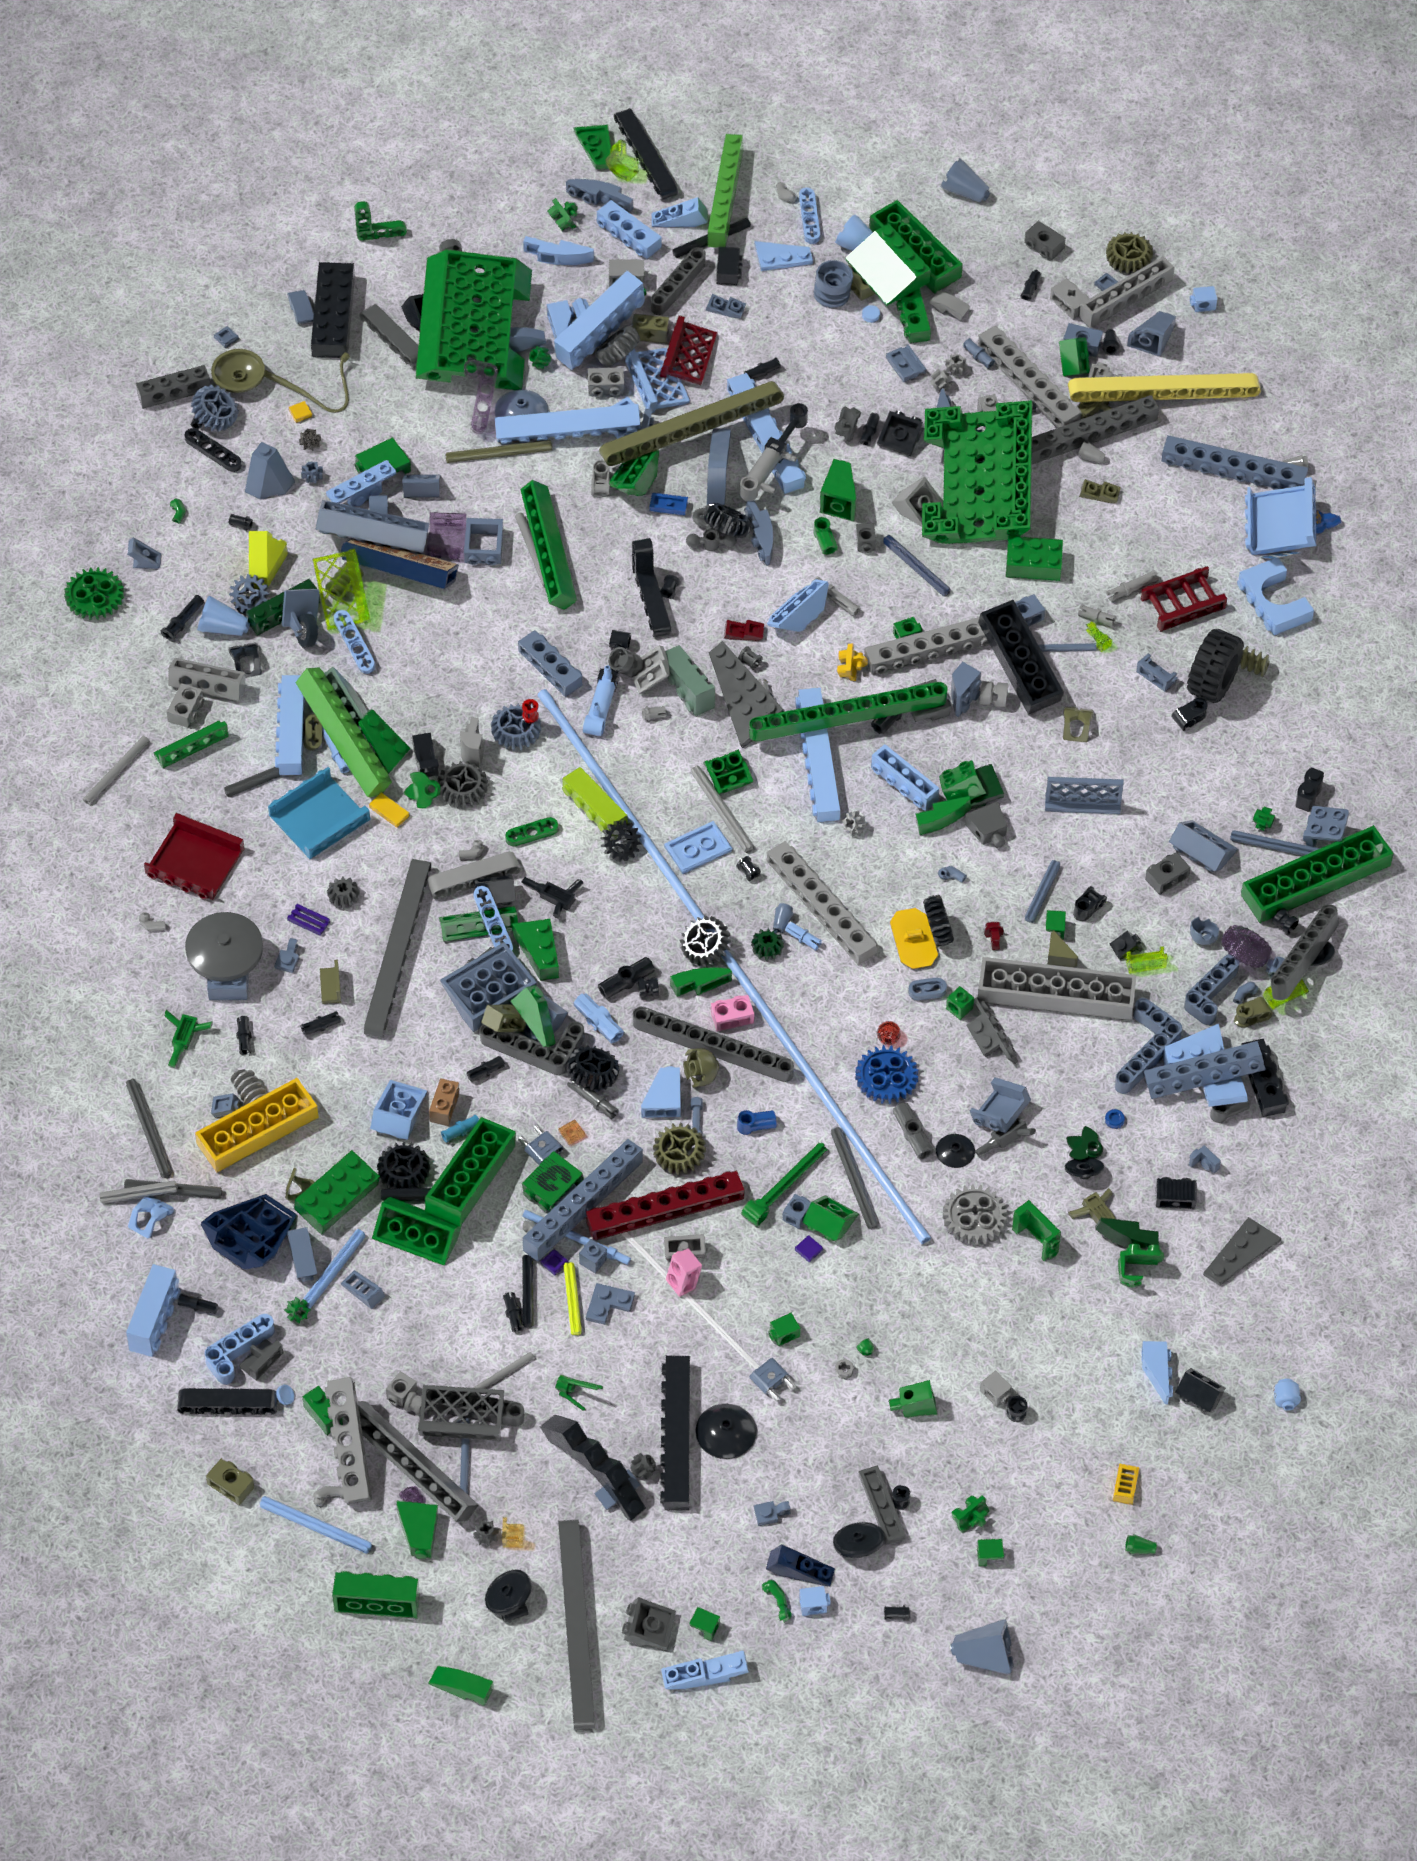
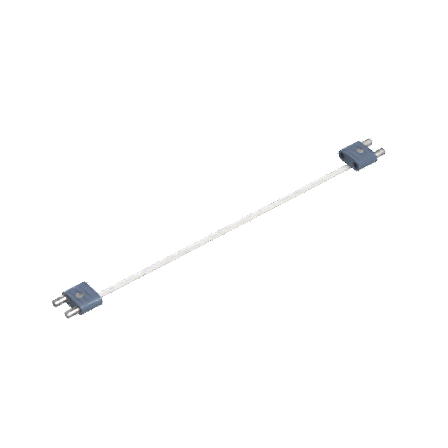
M538 1124L533 1127V1130L539 1136L532 1142H529L524 1136L518 1138V1141L525 1147V1152L538 1165L553 1151L560 1154L564 1149L548 1131H544ZM627 1232L621 1233L666 1279L667 1272ZM688 1293L682 1295L755 1369L749 1378L765 1395L769 1394L778 1402L781 1396L774 1389L784 1382L791 1390L795 1389L796 1384L789 1378V1373L774 1358H770L759 1366Z

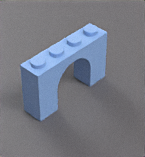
M1279 558L1271 559L1241 571L1237 581L1239 589L1241 591L1244 590L1247 601L1254 605L1257 616L1262 617L1265 628L1271 631L1273 635L1312 621L1314 609L1305 597L1288 604L1278 605L1271 603L1263 596L1262 592L1264 589L1286 579L1287 569Z

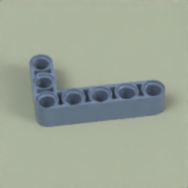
M714 428L712 430L708 460L707 505L712 503L725 505L731 428Z
M1140 998L1135 1002L1133 1016L1138 1022L1155 1033V1035L1117 1072L1114 1087L1121 1094L1130 1092L1145 1077L1144 1070L1152 1069L1163 1058L1165 1046L1181 1039V1023L1146 998Z

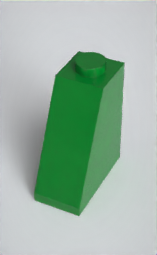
M397 1501V1514L411 1556L421 1560L427 1557L432 1558L439 1514L438 1505Z

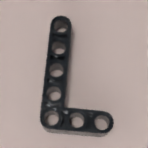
M651 538L632 541V570L636 575L637 587L640 588L639 594L642 602H644L643 607L646 616L649 617L650 630H653L652 636L671 634L670 621L654 572V552Z

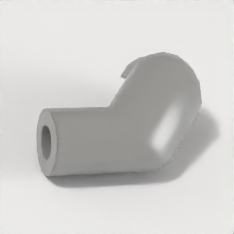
M783 182L776 184L779 199L787 202H794L797 199L796 193L785 189Z
M143 912L140 914L139 922L146 930L165 931V921L154 922L150 918L149 913Z
M324 1486L313 1494L314 1504L323 1505L324 1498L327 1496L341 1497V1487Z

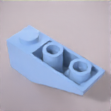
M698 197L652 213V227H697L708 223V209Z
M1143 1341L1141 1349L1142 1369L1164 1404H1168L1169 1397H1173V1386L1169 1385V1379H1172V1367H1168V1361H1171V1349H1167V1342Z

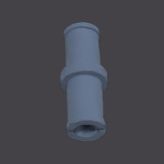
M968 338L963 343V347L973 355V358L975 360L978 359L987 369L995 364V360L985 352V349L979 347L971 338Z

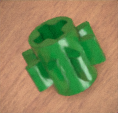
M537 346L536 349L530 352L529 360L533 362L532 367L544 369V366L550 364L551 355L548 353L549 349Z
M1264 806L1262 810H1256L1252 821L1257 823L1255 828L1264 831L1266 827H1272L1275 820V815L1271 814L1273 809Z
M295 1297L294 1300L287 1301L288 1305L284 1311L289 1314L287 1318L290 1321L295 1319L297 1323H300V1320L308 1319L307 1315L311 1309L306 1306L308 1303L306 1300L300 1301L298 1297Z

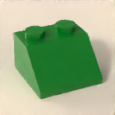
M824 1195L810 1203L802 1223L806 1224L808 1229L824 1234L826 1239L837 1241L843 1238L859 1213Z

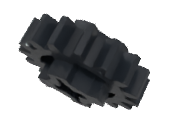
M621 820V822L614 821V825L608 824L609 830L602 831L605 837H600L604 841L601 847H606L604 854L610 853L609 859L616 857V861H621L622 859L628 861L629 857L634 858L633 852L640 851L637 845H642L638 841L641 835H636L638 828H632L633 823L626 824L625 820ZM621 839H626V840H623V842H621V843H616V842H618V841L621 840Z

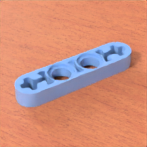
M803 188L799 192V203L804 239L809 244H816L820 240V229L815 192L811 188ZM805 194H808L809 201H806ZM810 207L813 211L807 212L804 209ZM807 221H814L815 224H813V225H808V224H806V222H807ZM812 230L814 237L810 236V231Z
M345 610L337 611L334 615L335 625L357 667L364 674L373 672L375 669L374 659L350 614ZM339 617L345 618L346 627H344L342 621H339ZM348 631L356 633L351 639L347 638L345 634ZM356 646L364 648L360 654L354 653L353 649ZM365 657L366 662L370 666L369 668L364 666L362 658Z
M485 886L477 887L473 897L493 946L497 947L501 944L500 941L496 943L494 939H500L505 935L506 939H503V943L505 942L506 945H509L512 951V942L490 890ZM479 890L487 892L485 899L486 902L490 900L491 904H486L483 907L480 906V904H483L482 898H477ZM488 907L493 908L495 911V915L492 918H487L484 915V910ZM494 925H499L502 928V933L498 936L493 935L491 932V928Z

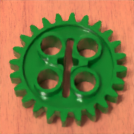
M90 567L89 572L82 569L83 574L76 572V578L70 577L71 582H67V588H64V597L67 607H70L71 612L75 611L76 616L81 614L82 619L89 616V620L96 616V619L99 620L100 615L106 618V613L112 615V609L118 610V605H122L124 586L122 585V580H119L118 575L114 576L113 571L107 573L106 568L100 571L99 567H97L96 571H93L92 567Z

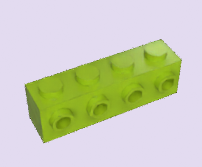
M578 767L562 778V790L565 795L570 796L574 800L575 805L585 811L587 817L597 824L601 832L609 830L607 825H614V821L621 822V820H625L627 824V814L581 767Z

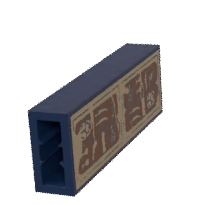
M355 538L349 539L341 547L342 560L442 589L447 588L456 581L459 564L421 553L414 554L404 548L396 550L391 548L390 545H374L372 541L359 542Z

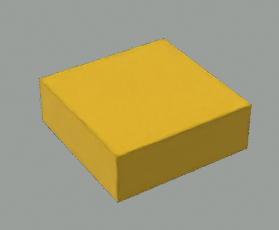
M305 401L288 407L296 423L312 417V412Z

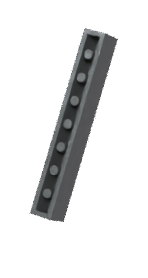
M358 1401L363 1436L456 1522L468 1521L479 1504L366 1401ZM344 1416L343 1418L349 1422V1416Z

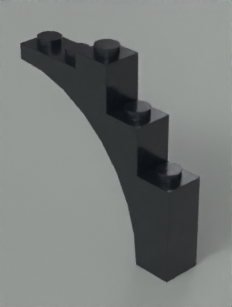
M555 1414L540 1426L551 1444L569 1453L599 1481L628 1520H633L646 1509L630 1483V1476L621 1461L608 1457L600 1442L588 1438L578 1421Z

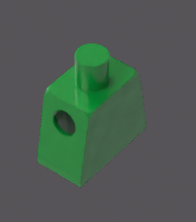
M930 1380L900 1387V1397L889 1399L890 1411L902 1409L905 1418L937 1415L935 1396Z

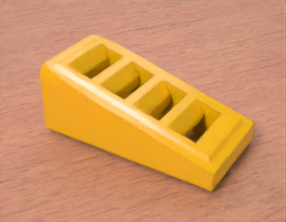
M1119 1463L1112 1501L1133 1505L1139 1467ZM1122 1469L1134 1471V1475L1122 1473ZM1121 1477L1131 1478L1133 1481L1121 1479ZM1120 1483L1132 1485V1487L1123 1486ZM1121 1489L1131 1491V1493L1120 1492L1118 1490Z

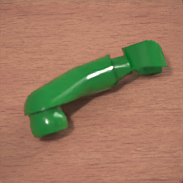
M775 1580L764 1582L762 1584L763 1591L765 1593L771 1592L776 1598L777 1607L780 1609L779 1620H783V1622L790 1620L792 1613L787 1608V1599L783 1590Z

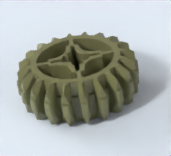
M1125 231L1123 235L1118 233L1107 244L1106 259L1109 261V266H1113L1114 270L1119 268L1120 273L1123 270L1126 271L1127 275L1129 271L1135 273L1136 270L1138 271L1152 262L1153 247L1150 245V241L1146 240L1145 236L1140 237L1139 233L1136 235L1132 231L1130 234H1127Z
M681 1122L679 1127H676L672 1123L671 1129L665 1126V1133L659 1131L660 1138H655L654 1140L656 1144L653 1145V1150L655 1151L653 1155L654 1158H657V1164L661 1165L663 1170L668 1168L670 1174L674 1170H676L677 1175L680 1174V1170L687 1174V1169L690 1168L694 1171V1165L700 1166V1160H704L705 1156L703 1153H706V1147L704 1146L706 1143L702 1139V1133H697L696 1127L691 1129L689 1124L683 1127ZM671 1141V1146L664 1152L666 1145ZM695 1145L693 1153L688 1156V1151Z

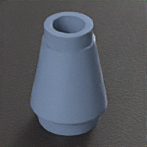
M780 903L775 908L773 930L780 933L784 932L794 914L792 906Z

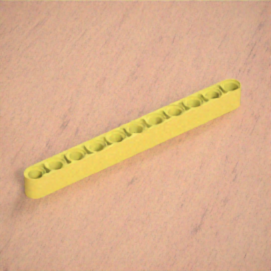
M1254 373L1073 378L1068 382L1070 398L1074 402L1135 401L1152 395L1154 400L1255 397L1261 392L1258 376Z

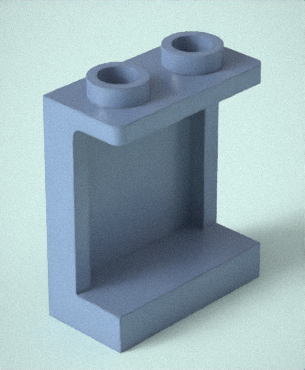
M994 1077L991 1081L994 1091L979 1110L971 1108L970 1114L976 1125L1006 1133L1031 1101V1098L1025 1086Z

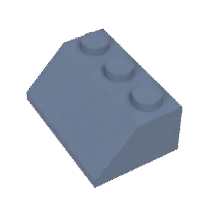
M1193 820L1179 822L1169 840V843L1173 845L1175 850L1179 852L1184 851L1191 860L1195 862L1200 861L1211 872L1221 870L1238 851V848Z

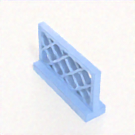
M667 348L636 352L633 349V351L626 355L625 362L646 409H650L654 413L656 409L680 406L690 402L681 379L667 375V379L664 382L656 379L660 375L664 362L656 358V356L661 354L666 356ZM644 357L646 359H649V362L645 363L643 361H640V358ZM652 361L661 365L659 369L650 365ZM648 369L654 372L655 374L652 377L646 374L645 371ZM671 380L676 382L677 386L673 387L667 383ZM655 383L661 387L659 390L653 388L651 384ZM666 388L672 391V393L668 395L662 392V390ZM676 393L682 395L683 399H676L673 396ZM660 396L667 400L665 402H658L657 397Z

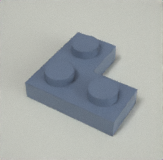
M596 1283L586 1314V1320L605 1325L610 1308L630 1312L635 1292Z

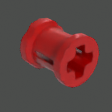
M527 699L522 703V710L524 711L522 718L527 723H534L539 719V713L537 712L539 704L536 700Z

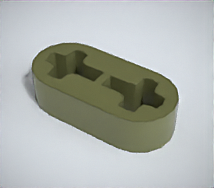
M314 714L309 715L303 724V743L305 748L310 751L318 749L322 743V724ZM311 720H313V722H314L315 724H317V725H315V727L313 728V730H312V725L309 724V722H310ZM312 735L313 740L317 742L314 746L311 742H309V740L312 738Z

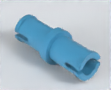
M473 1115L462 1122L457 1121L454 1126L441 1131L443 1140L447 1143L460 1135L462 1137L465 1136L466 1132L472 1130L479 1121L478 1116Z

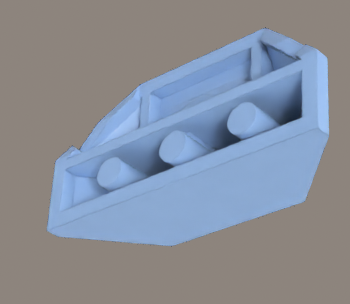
M815 579L810 585L796 592L770 616L767 622L768 626L797 632L803 631L824 610L829 586L828 581Z

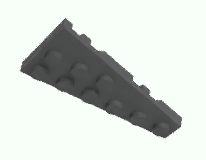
M722 641L709 652V656L739 743L743 748L753 741L749 737V722L752 718L785 711Z

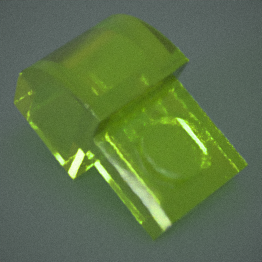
M620 139L616 144L612 145L610 155L606 158V164L615 176L625 181H631L639 173L638 159L627 155L626 141Z

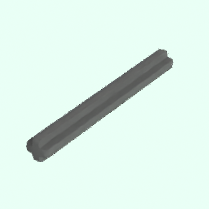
M126 1179L124 1188L162 1182ZM177 1183L178 1188L176 1192L166 1193L170 1195L220 1199L222 1197V1188Z

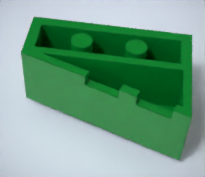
M551 919L512 924L513 936L529 960L539 980L559 978V965Z

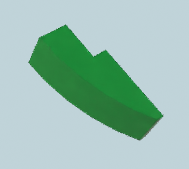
M970 796L933 803V810L915 813L919 835L943 829L963 817L971 810Z
M699 968L683 971L670 976V986L677 997L695 990L697 995H700L731 982L732 970L729 968Z
M437 1666L428 1682L433 1687L464 1700L468 1698L484 1706L494 1689L492 1680L470 1672L444 1666Z

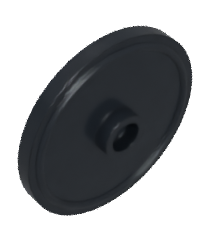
M852 1523L841 1528L835 1534L833 1546L835 1551L844 1557H865L875 1553L882 1547L885 1540L884 1533L879 1526L873 1523Z
M509 1570L499 1575L490 1584L485 1595V1604L491 1613L498 1616L508 1615L518 1610L527 1601L532 1590V1581L527 1573L522 1570Z

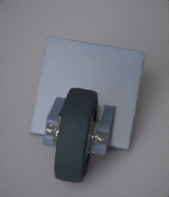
M319 589L284 590L282 626L293 629L297 641L302 647H312L317 641L319 629L317 625Z

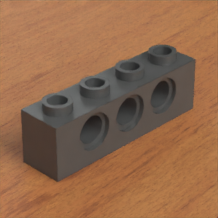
M205 365L138 382L136 383L140 404L142 409L193 396L202 387H208L211 384Z

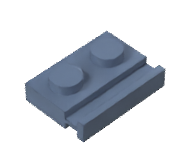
M909 344L904 348L900 347L886 353L887 361L903 383L918 377L921 373H926L925 366Z

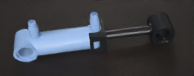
M612 630L609 647L614 649L622 647L628 650L631 643V633ZM606 665L605 669L600 668L589 713L584 720L583 733L601 737L603 735L611 700L619 682V673L611 669L609 665Z

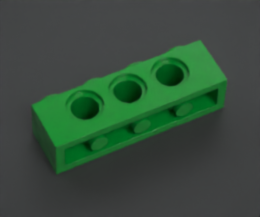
M919 288L896 301L897 310L901 311L900 322L905 325L903 328L904 337L908 338L909 344L930 341L931 329Z

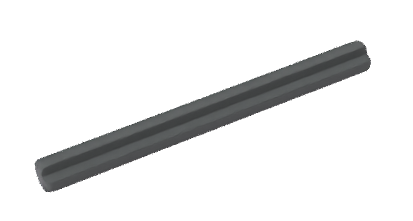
M132 1078L126 1081L127 1089L162 1178L171 1175V1170L137 1081Z
M840 1127L831 1129V1136L868 1229L875 1228L878 1222Z

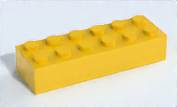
M295 1078L195 1132L196 1142L215 1172L218 1173L319 1118L318 1107L300 1080Z

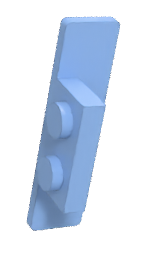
M385 460L326 491V495L331 502L342 503L347 500L349 506H361L369 499V496L380 495L382 492L381 482L394 476L396 470Z

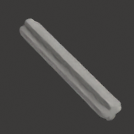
M168 1181L101 1192L99 1197L101 1203L104 1204L173 1193L177 1191L178 1187L176 1181Z

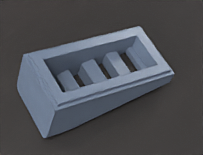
M355 1270L341 1282L345 1289L370 1309L375 1307L385 1297L381 1287ZM356 1279H358V1281L353 1286L350 1285ZM368 1288H370V1290L366 1294H363Z

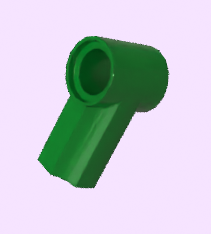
M825 517L817 518L814 522L813 535L817 538L822 554H833L838 550V546L830 528V521Z

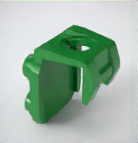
M1129 1244L1126 1250L1121 1251L1118 1259L1120 1284L1127 1287L1140 1286L1143 1276L1124 1275L1125 1263L1158 1265L1164 1258V1252H1162L1160 1246L1149 1245L1147 1250H1142L1139 1244Z

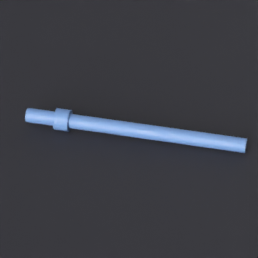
M525 1210L523 1213L524 1218L535 1223L543 1219V1217L528 1210ZM572 1230L566 1235V1237L583 1245H586L590 1240ZM602 1245L607 1249L608 1259H615L626 1265L630 1263L631 1258L619 1253L618 1249Z

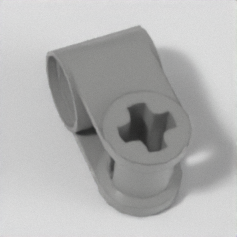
M599 460L593 464L591 495L595 493H606V495H609V466L605 461Z

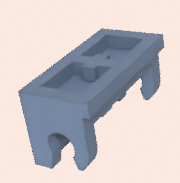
M1148 653L1137 662L1136 672L1166 692L1178 680V677H1176L1178 673L1173 672L1170 674L1154 663L1150 658L1152 655Z

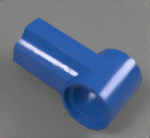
M744 1110L739 1113L737 1119V1130L743 1135H748L755 1130L776 1128L777 1126L774 1110L755 1113Z

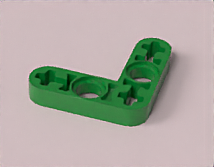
M360 201L354 205L358 240L399 237L407 234V226L404 221L372 223L369 203Z

